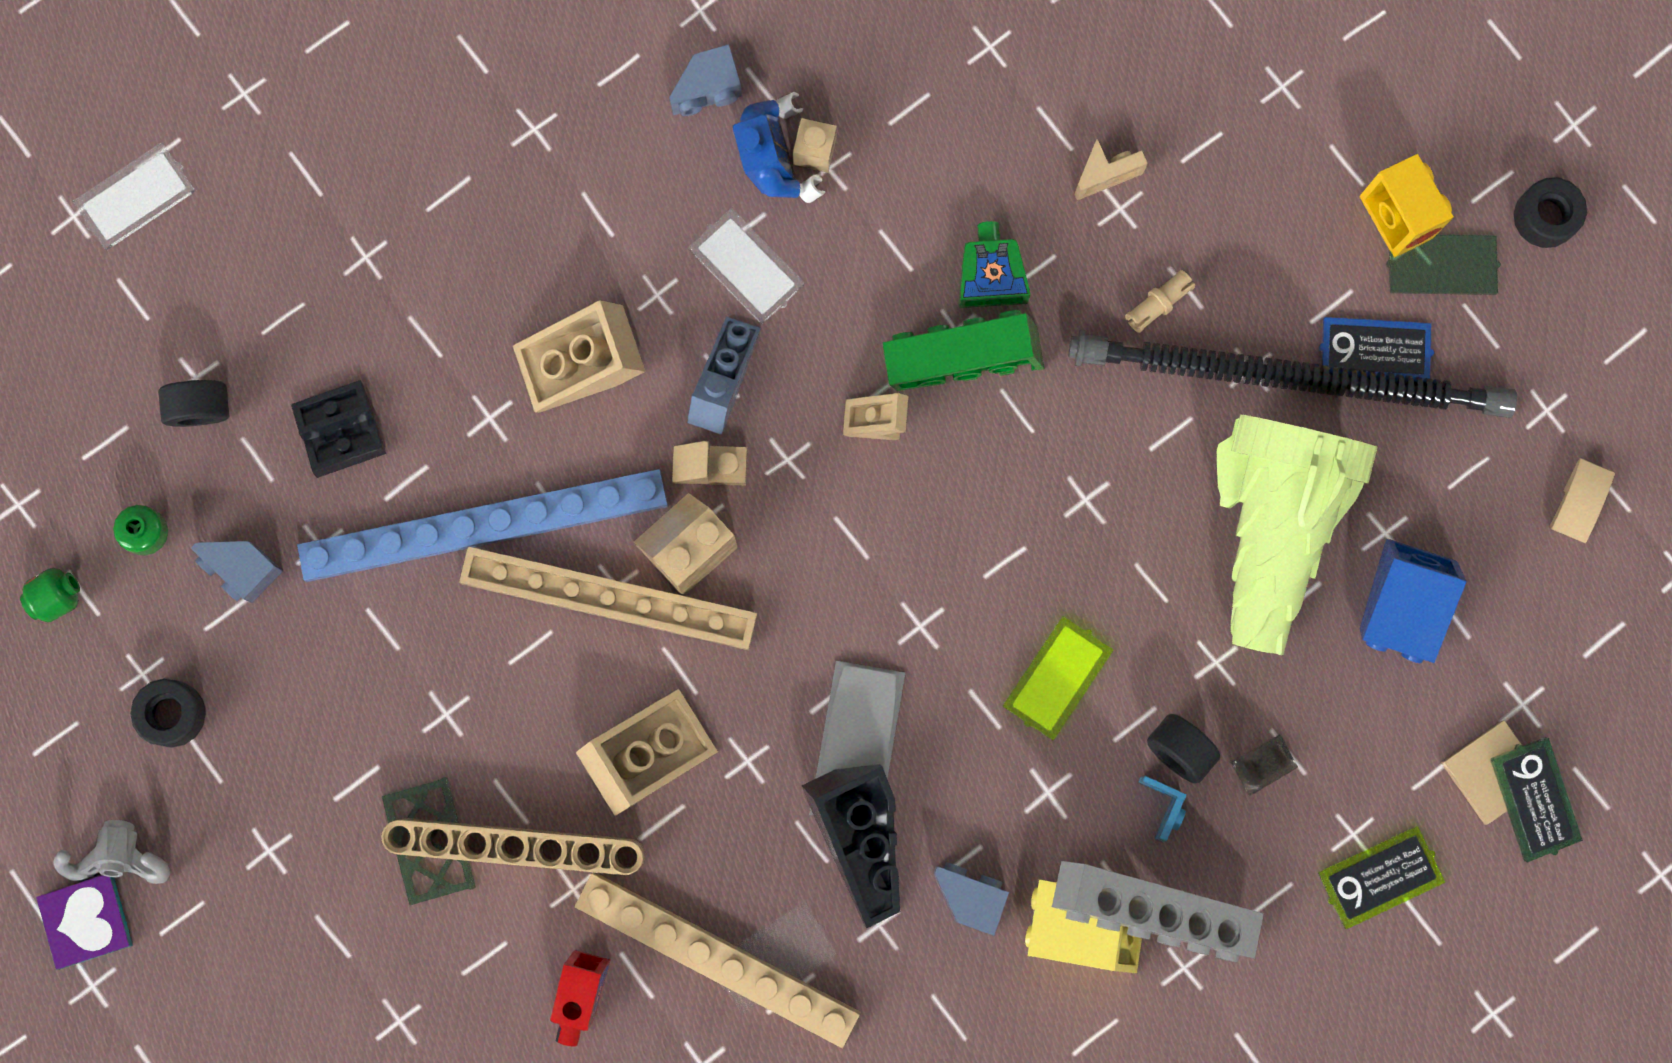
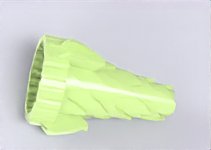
M1240 414V417L1235 420L1232 436L1219 443L1216 451L1218 489L1221 496L1220 506L1232 508L1239 502L1243 503L1236 536L1241 538L1232 571V580L1236 582L1233 591V610L1231 616L1232 644L1261 652L1284 655L1291 624L1302 607L1309 577L1316 578L1324 544L1330 543L1334 528L1354 504L1364 483H1369L1377 446Z

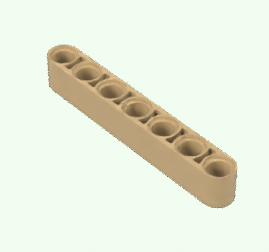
M411 818L390 822L383 829L381 835L385 849L390 853L398 855L629 875L636 872L645 860V850L641 843L631 838ZM397 826H403L408 829L410 841L407 846H400L395 843L393 832ZM435 829L443 830L448 836V844L444 850L436 849L431 843L430 837ZM476 832L484 836L486 847L482 853H475L470 850L468 838L472 833ZM510 836H516L522 840L524 850L520 856H511L506 851L505 843ZM546 840H556L560 844L562 853L559 859L551 860L544 855L543 844ZM584 843H592L597 846L600 854L597 862L587 863L582 860L580 849ZM621 847H632L636 851L637 862L635 865L626 867L618 861L617 853Z

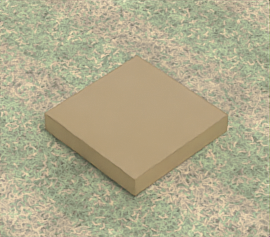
M1503 720L1449 756L1441 764L1484 825H1487L1515 806L1502 763L1526 754L1527 751Z

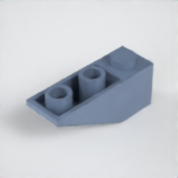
M726 317L692 394L687 423L719 434L723 433L761 328Z

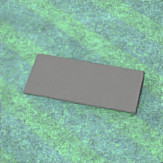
M836 661L816 778L835 769L877 764L883 767L888 778L905 672Z

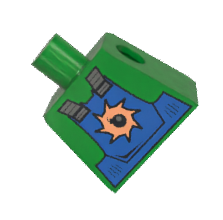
M987 221L979 223L977 225L979 241L965 243L959 308L1027 304L1030 298V288L1017 240H1000L998 222Z

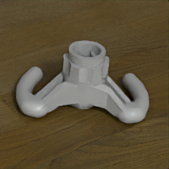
M122 820L105 821L102 830L98 832L96 847L77 865L69 863L71 855L67 850H60L53 859L56 871L72 881H86L98 872L107 877H121L123 872H131L139 875L141 878H145L149 883L159 884L165 883L171 873L168 864L162 858L150 852L142 855L135 848L138 835L134 831L135 826L130 822Z

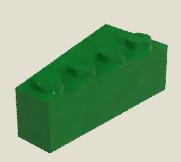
M1011 310L1000 313L999 319L985 321V318L981 317L963 321L964 326L951 329L949 325H937L928 328V333L916 336H914L913 332L895 334L892 336V341L882 342L889 385L896 391L945 384L947 376H953L955 381H968L978 379V377L982 376V371L987 370L991 374L1002 376L1014 374V370L1018 366L1031 364L1032 371L1045 369L1038 327L1027 313L1021 314L1020 310Z

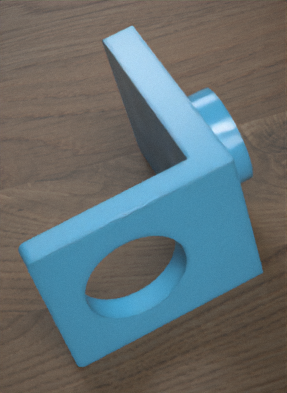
M1147 776L1140 777L1138 783L1172 798L1155 836L1156 840L1166 842L1171 830L1177 831L1182 824L1186 810L1181 807L1186 794Z

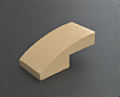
M1579 458L1563 490L1565 495L1550 524V528L1586 543L1602 510L1615 472Z

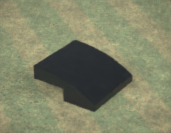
M361 380L291 404L299 435L304 441L311 469L316 478L386 454Z

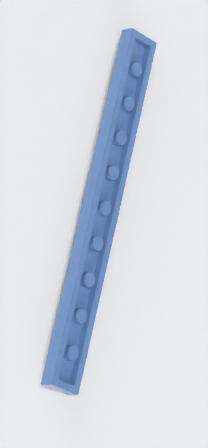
M657 469L297 544L303 580L310 582L468 549V547L473 548L665 508L668 505L661 471Z

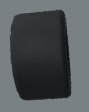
M1559 177L1544 178L1534 183L1518 199L1514 210L1515 226L1520 236L1530 244L1541 248L1557 247L1572 238L1584 225L1587 216L1586 199L1581 190L1571 181ZM1547 200L1557 205L1562 213V221L1557 225L1545 222L1538 213L1540 202Z
M181 381L161 386L158 390L161 422L166 426L190 427L215 424L226 421L229 418L227 386L222 381Z
M164 678L151 681L139 690L133 699L130 715L132 726L142 739L153 745L174 748L185 745L196 738L204 725L206 711L204 701L196 689L184 682ZM174 699L182 708L181 719L175 726L164 728L155 719L156 708L161 701Z
M1176 714L1167 715L1147 739L1151 751L1168 768L1194 784L1200 783L1221 757L1216 745L1200 729Z

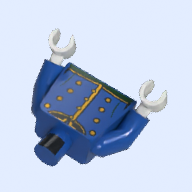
M792 92L776 101L769 100L748 105L742 112L741 122L733 125L737 147L747 177L762 194L769 197L797 198L800 196L805 202L811 203L822 196L825 191H820L815 187L823 181L820 176L813 175L801 184L795 179L780 120L777 118L780 116L783 119H787L803 111V108H794L791 99L798 97L799 94Z

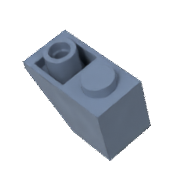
M729 45L693 55L669 97L673 116L678 114L691 116L699 113L702 107L713 104L719 107L734 103L737 100L736 98L742 96L741 83Z
M249 541L195 543L191 547L199 556L195 562L210 576L216 572L225 581L221 585L223 590L236 601L242 597L244 600L253 603L283 572L258 546Z
M946 862L944 869L936 866L933 873L955 921L994 936L1009 892L1001 890L1003 882L981 875L980 881L965 877L967 869Z

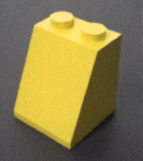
M1039 880L1038 887L1034 889L1031 899L1034 916L1033 923L1026 932L1025 943L1029 948L1027 956L1111 971L1137 973L1142 938L1127 935L1128 927L1121 926L1119 932L1096 927L1098 919L1091 917L1089 924L1066 919L1067 911L1052 907L1057 882Z

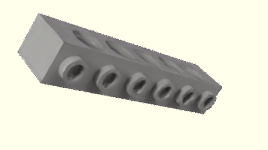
M1061 861L1052 903L1053 908L1067 911L1066 919L1089 924L1091 917L1098 919L1096 927L1119 932L1120 927L1125 926L1128 927L1127 935L1150 940L1151 934L1158 935L1157 943L1180 948L1181 941L1186 942V950L1209 955L1210 949L1216 950L1215 958L1238 963L1239 956L1255 959L1264 914L1094 866Z

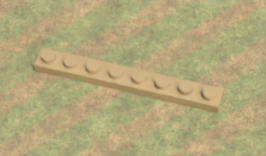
M472 547L467 549L459 580L460 584L744 650H749L757 618V613Z
M596 872L591 873L575 905V908L842 1049L861 1012Z

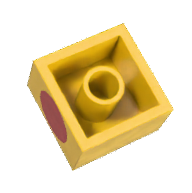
M1418 154L1380 171L1359 196L1394 258L1431 241L1454 218L1448 198L1440 194L1434 183L1431 168L1428 164L1422 162Z

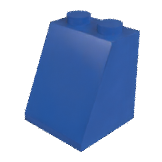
M1386 539L1359 628L1362 640L1366 641V645L1378 651L1386 652L1389 648L1401 652L1402 657L1415 663H1422L1423 660L1435 663L1467 582L1458 562L1391 539Z

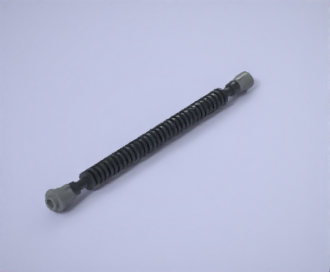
M1079 330L1078 337L1071 336L1068 357L1075 358V366H1081L1082 363L1105 366L1106 362L1120 364L1121 361L1140 363L1141 371H1146L1148 364H1150L1149 371L1156 372L1159 365V373L1164 374L1167 367L1168 374L1171 375L1175 374L1177 368L1179 376H1184L1187 369V377H1193L1196 370L1197 378H1203L1205 372V378L1211 380L1215 373V380L1221 381L1224 374V381L1231 382L1233 377L1234 383H1240L1242 379L1243 384H1250L1252 378V385L1257 386L1260 384V381L1262 386L1268 387L1270 383L1272 388H1277L1280 383L1281 389H1287L1289 385L1290 390L1296 391L1298 387L1299 391L1305 392L1308 387V392L1315 393L1317 389L1319 394H1324L1326 391L1328 395H1334L1336 391L1337 396H1343L1345 393L1346 397L1352 398L1354 395L1355 398L1362 399L1364 395L1365 400H1371L1373 397L1374 401H1381L1383 399V402L1389 403L1392 399V402L1399 404L1401 401L1404 405L1411 403L1412 406H1418L1420 403L1421 407H1428L1429 405L1430 408L1436 409L1439 407V409L1443 410L1447 409L1449 403L1466 405L1467 409L1482 411V414L1505 418L1513 417L1517 404V392L1515 389L1484 386L1483 389L1470 387L1467 391L1452 389L1451 382L1447 380L1441 382L1439 379H1434L1432 382L1431 378H1424L1423 380L1422 377H1415L1413 379L1412 376L1408 375L1404 378L1401 374L1394 376L1393 373H1387L1385 376L1384 372L1376 374L1375 371L1369 370L1366 373V370L1362 369L1358 370L1357 373L1356 369L1350 368L1348 371L1346 367H1340L1338 371L1337 366H1331L1329 369L1328 365L1322 364L1319 367V364L1315 363L1310 368V363L1303 362L1301 366L1300 361H1294L1291 367L1290 360H1284L1282 364L1281 359L1275 358L1273 362L1272 358L1266 357L1263 363V357L1256 356L1254 361L1253 355H1247L1244 362V354H1237L1235 360L1234 353L1229 352L1226 357L1225 352L1219 351L1216 358V351L1210 350L1207 357V350L1200 349L1197 356V348H1191L1188 355V347L1182 346L1179 353V347L1172 345L1169 352V345L1163 344L1160 351L1159 343H1153L1152 350H1150V342H1144L1142 348L1123 346L1122 342L1108 341V337L1086 334L1085 330Z

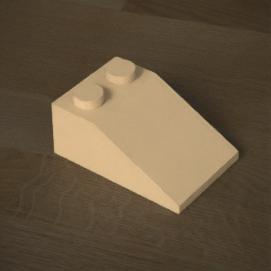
M599 300L513 345L536 413L616 387L646 372L623 305Z
M677 689L591 740L579 749L576 754L614 816L713 756L718 751L683 694Z

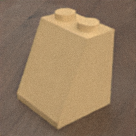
M689 493L634 541L636 546L682 596H685L738 548L735 535L708 506Z

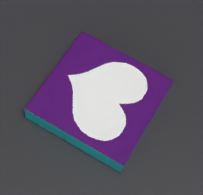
M102 875L36 897L56 970L133 946L114 877Z

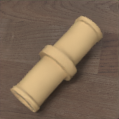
M1179 270L1174 277L1159 289L1153 288L1149 291L1148 298L1125 315L1129 325L1136 332L1141 333L1145 327L1161 314L1167 315L1173 309L1172 305L1195 288V284L1191 282V277L1185 271Z

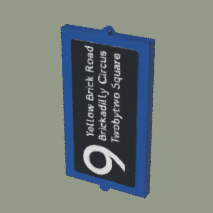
M1324 317L1322 343L1319 345V350L1322 351V364L1328 365L1329 369L1331 366H1337L1338 371L1340 367H1346L1348 371L1350 368L1356 369L1357 373L1358 370L1362 369L1366 370V373L1369 370L1375 371L1376 374L1384 372L1385 376L1387 373H1393L1394 376L1401 374L1404 378L1406 375L1412 376L1413 379L1415 377H1422L1423 380L1424 378H1430V360L1434 355V350L1431 349V323Z

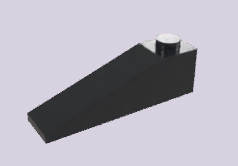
M877 764L835 769L801 785L814 818L864 926L869 928L899 913V872L896 868L895 855L897 833L894 831L896 805L895 797L883 767Z

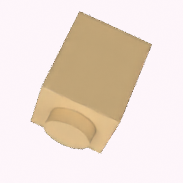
M801 118L793 150V165L829 173L836 143L837 126Z

